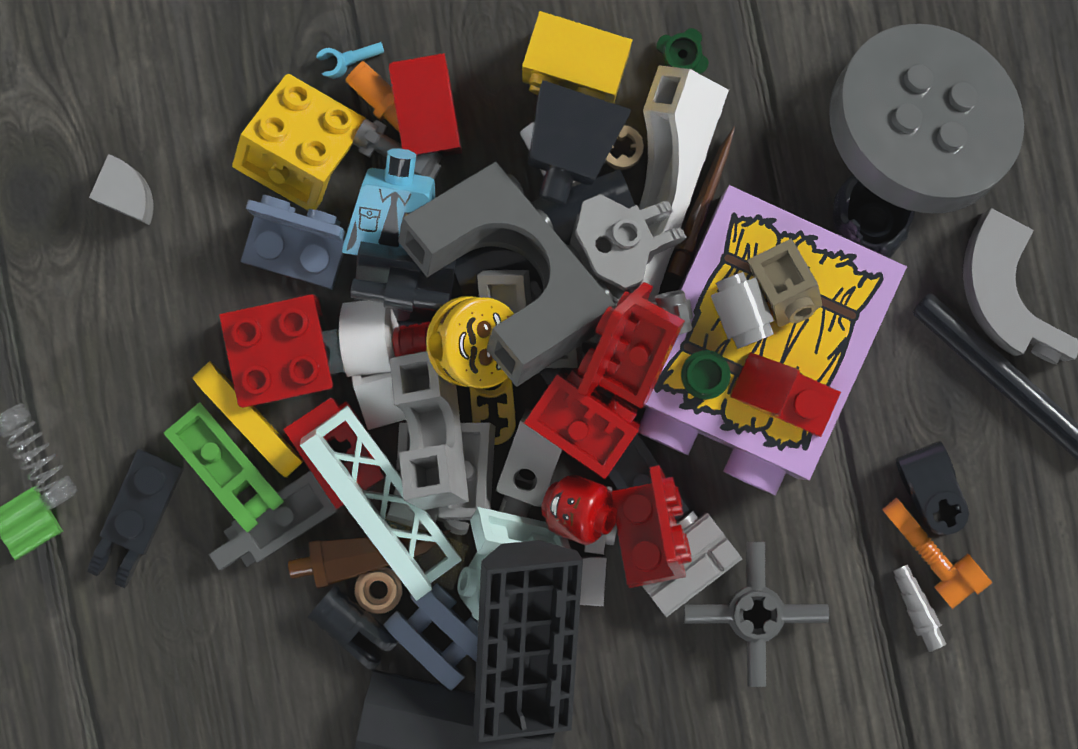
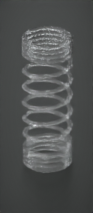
M21 403L0 414V436L7 437L13 435L7 441L6 447L14 448L20 446L14 452L13 458L27 457L21 463L20 469L26 470L35 467L28 474L27 480L33 481L42 478L35 485L34 491L40 492L49 489L40 496L39 500H42L41 503H44L45 509L50 510L74 496L78 489H76L74 482H72L68 475L49 485L38 488L45 480L62 469L63 465L31 477L42 466L55 458L56 454H52L31 465L24 466L35 455L48 447L50 443H45L34 450L17 455L23 448L43 434V432H39L23 441L10 444L16 437L36 423V421H32L23 427L11 431L31 417L25 404Z

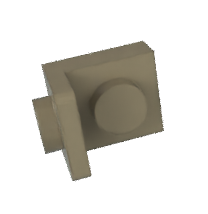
M792 238L747 260L750 271L754 278H757L779 327L790 322H802L811 317L822 306L818 283Z

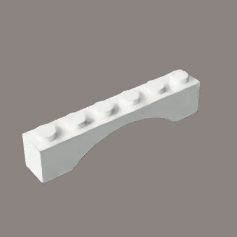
M659 65L643 109L648 139V165L645 188L639 210L666 200L670 203L673 210L663 221L648 226L653 237L669 229L681 227L729 91L691 69ZM674 247L654 255L651 262L646 265L642 283L646 282L653 286L648 298L649 301L656 300L655 296L659 293L660 285ZM595 335L586 343L597 347L601 335Z

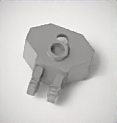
M600 194L583 201L580 213L577 214L569 245L577 250L582 258L583 266L596 281L603 282L610 290L613 300L618 302L625 291L633 293L641 285L646 265L651 262L654 255L677 246L686 239V236L681 227L672 228L662 234L652 236L648 226L663 221L673 212L667 200L639 210L637 205L628 209Z

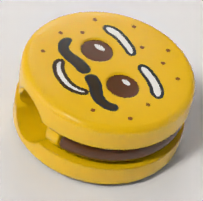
M463 296L445 303L433 316L427 332V353L434 370L447 382L464 387L490 388L505 381L508 376L488 353L487 346L492 328L514 315L513 311L504 303L486 297Z

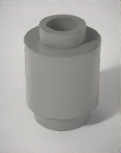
M741 272L716 283L719 292L711 295V299L727 338H733L737 349L774 335L770 325L774 319L756 277L747 280L744 272Z

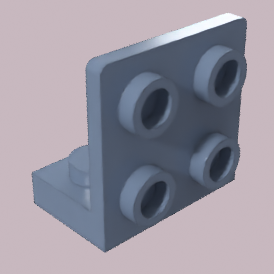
M262 195L261 202L248 199L245 209L254 216L241 262L333 290L344 255L342 249L347 234L340 227L341 222L336 220L337 217L314 209H309L307 216L294 213L295 208L290 206L291 203L267 195Z

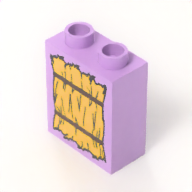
M729 185L717 204L694 258L678 289L684 291L686 299H690L693 318L690 319L692 330L678 335L651 396L643 406L646 410L640 421L641 425L638 433L686 455L689 454L698 433L733 449L723 472L775 496L785 474L797 479L810 480L907 266ZM792 238L818 283L822 306L811 317L802 322H790L779 327L774 319L771 306L765 297L774 319L770 323L774 335L737 349L733 338H727L711 299V295L719 292L716 283L741 272H744L747 280L754 278L747 260ZM702 350L714 351L724 357L731 372L727 389L718 397L708 400L693 397L686 391L681 380V370L686 359L693 353ZM749 352L800 370V374L841 392L822 437L810 434L729 397Z

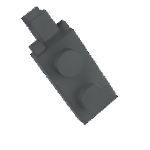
M311 471L277 492L285 502L274 511L269 508L256 520L259 524L248 533L236 520L231 522L232 526L224 531L230 541L209 554L218 570L225 569L240 558L246 567L255 562L259 563L338 511Z

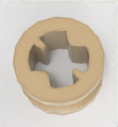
M624 125L617 139L622 141L626 137L630 138L634 142V144H631L630 150H634L635 153L630 158L621 155L616 159L609 152L605 162L613 169H630L638 163L642 156L644 146L642 137L637 130L630 126Z

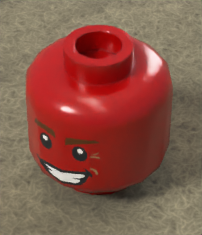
M577 475L566 476L559 482L551 484L542 502V515L546 518L549 530L558 536L582 545L595 543L603 534H609L616 523L617 509L613 507V497L610 489Z

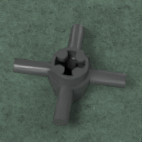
M746 542V587L736 592L729 604H684V624H729L736 635L747 641V686L750 687L766 686V641L778 635L784 623H829L828 604H783L778 594L766 587L765 542ZM755 600L763 601V607L768 611L767 618L770 620L764 622L763 628L760 625L753 626L751 621L744 620L743 610L748 611L752 609L753 601Z

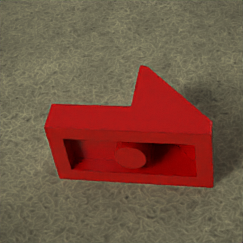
M749 352L729 397L810 434L822 437L841 392L800 374V370Z

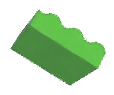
M36 486L0 507V537L15 560H19L64 532Z

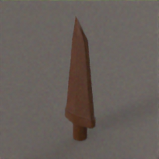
M735 126L718 149L683 229L686 239L674 247L673 256L666 271V274L673 278L683 280L691 259L694 258L698 240L729 155Z
M444 530L442 533L446 536L451 530ZM369 537L309 541L310 556L288 560L291 579L314 575L317 589L329 587L331 584L389 566ZM398 537L406 549L409 550L410 538ZM416 539L414 557L428 553L437 542Z

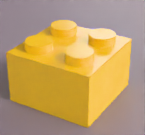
M539 11L522 65L523 82L530 84L529 91L536 95L539 93L542 80L614 104L629 57L632 39Z

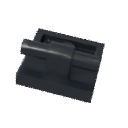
M361 241L357 256L356 279H353L351 287V298H354V302L370 300L384 303V308L393 310L399 326L408 327L413 324L420 325L424 322H431L439 308L452 300L456 260L427 277L404 248Z

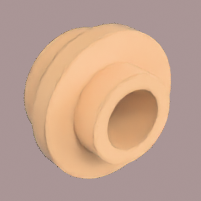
M387 567L361 574L355 584V597L359 605L370 613L382 614L389 612L399 603L402 596L400 578L393 570ZM374 581H383L387 585L388 592L384 598L379 599L372 596L370 586Z

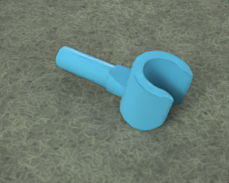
M381 42L344 53L333 48H324L318 52L316 58L324 60L331 56L337 57L338 63L336 68L322 73L326 77L336 79L346 73L349 65L383 54L384 49Z

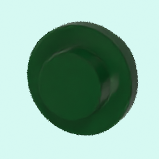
M710 350L693 353L686 359L681 370V380L686 391L693 397L703 400L713 399L721 395L727 389L731 378L730 367L727 361L720 354Z

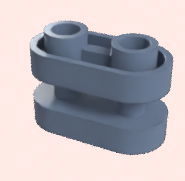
M436 583L432 590L416 601L412 595L410 596L419 608L409 619L399 611H396L383 625L438 681L452 691L465 678V675L456 665L466 655H469L477 662L478 621L472 616L464 621L452 609L457 601L441 585ZM432 621L453 640L443 652L422 633Z

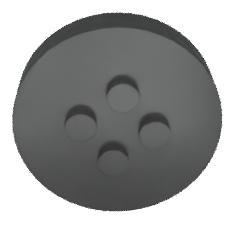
M929 24L899 25L886 29L870 38L859 48L841 72L833 88L830 100L829 115L832 136L849 170L866 188L880 198L911 211L932 214L947 213L976 203L1007 174L1016 161L1022 146L1024 136L1022 105L1017 90L1005 69L986 49L975 41L956 31Z

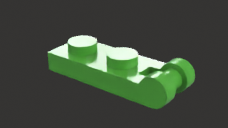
M200 402L164 432L165 436L247 533L259 524L256 519L269 508L274 511L285 502ZM251 484L257 494L243 505L236 496Z

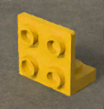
M286 74L241 133L232 167L302 208L316 210L323 200L331 174L353 145V139L366 118L296 77Z

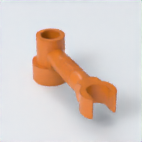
M895 498L882 509L941 580L934 588L952 609L974 591L978 595L992 584V581L969 554H966L952 565L899 499Z

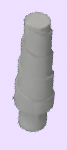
M908 564L894 570L895 580L900 588L901 596L906 604L907 612L914 625L913 628L916 635L922 636L929 652L945 646L946 642L939 629L942 624H940L925 594L922 593Z

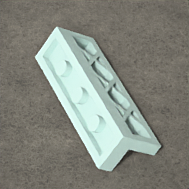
M348 405L300 440L301 448L416 601L432 590L431 583L462 561L459 554L427 511L404 501L401 476ZM346 420L357 435L355 455L334 452L323 436ZM362 443L373 458L360 456ZM341 460L353 462L352 474H350ZM359 463L381 467L386 474L383 493L362 490L356 482ZM391 482L402 496L389 494ZM370 499L382 500L380 513ZM388 501L408 504L414 512L412 531L393 529L385 521ZM419 520L430 534L417 532ZM398 537L410 538L409 550L406 549ZM416 539L437 542L447 557L424 573L413 558Z

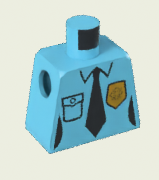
M400 148L390 149L387 152L385 170L377 168L367 170L345 237L342 253L358 255L361 241L403 248L398 242L402 218L435 199L434 179L414 174L416 154L414 152Z

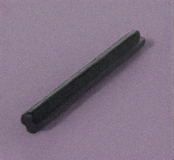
M933 294L926 295L914 308V316L1078 461V423Z

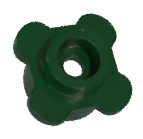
M689 28L685 33H678L672 37L666 34L658 39L656 47L663 54L665 66L691 69L698 74L704 73L708 67L709 61L702 54V35L698 30ZM681 50L687 53V57L684 59L678 56V52Z

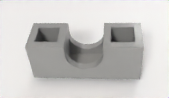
M427 351L390 358L394 405L404 413L410 434V450L399 452L404 501L422 510L469 502L456 385L447 382L439 376L430 363Z

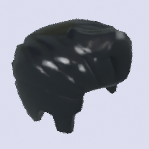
M852 174L841 185L834 198L833 221L838 235L889 259L901 246V242L907 240L915 211L907 210L885 201L866 188Z

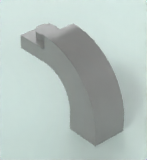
M992 208L983 212L968 241L963 264L964 289L971 312L977 323L995 344L1013 356L1024 354L1030 343L1034 345L1031 351L1034 355L1052 364H1057L1059 360H1075L1078 355V339L1035 317L1025 307L1017 291L1015 280L1016 267L1034 230Z

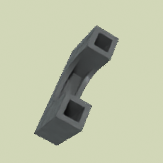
M496 162L402 218L398 242L427 277L464 254L477 248L489 246L515 251L525 257L535 267L542 281L543 293L534 302L493 327L487 346L488 353L516 387L597 335V325L609 306L616 307L608 287L591 276L583 266L582 258L577 250L571 245H565L554 232L549 217L542 210H536L524 196L523 189L518 180L513 175L506 174Z

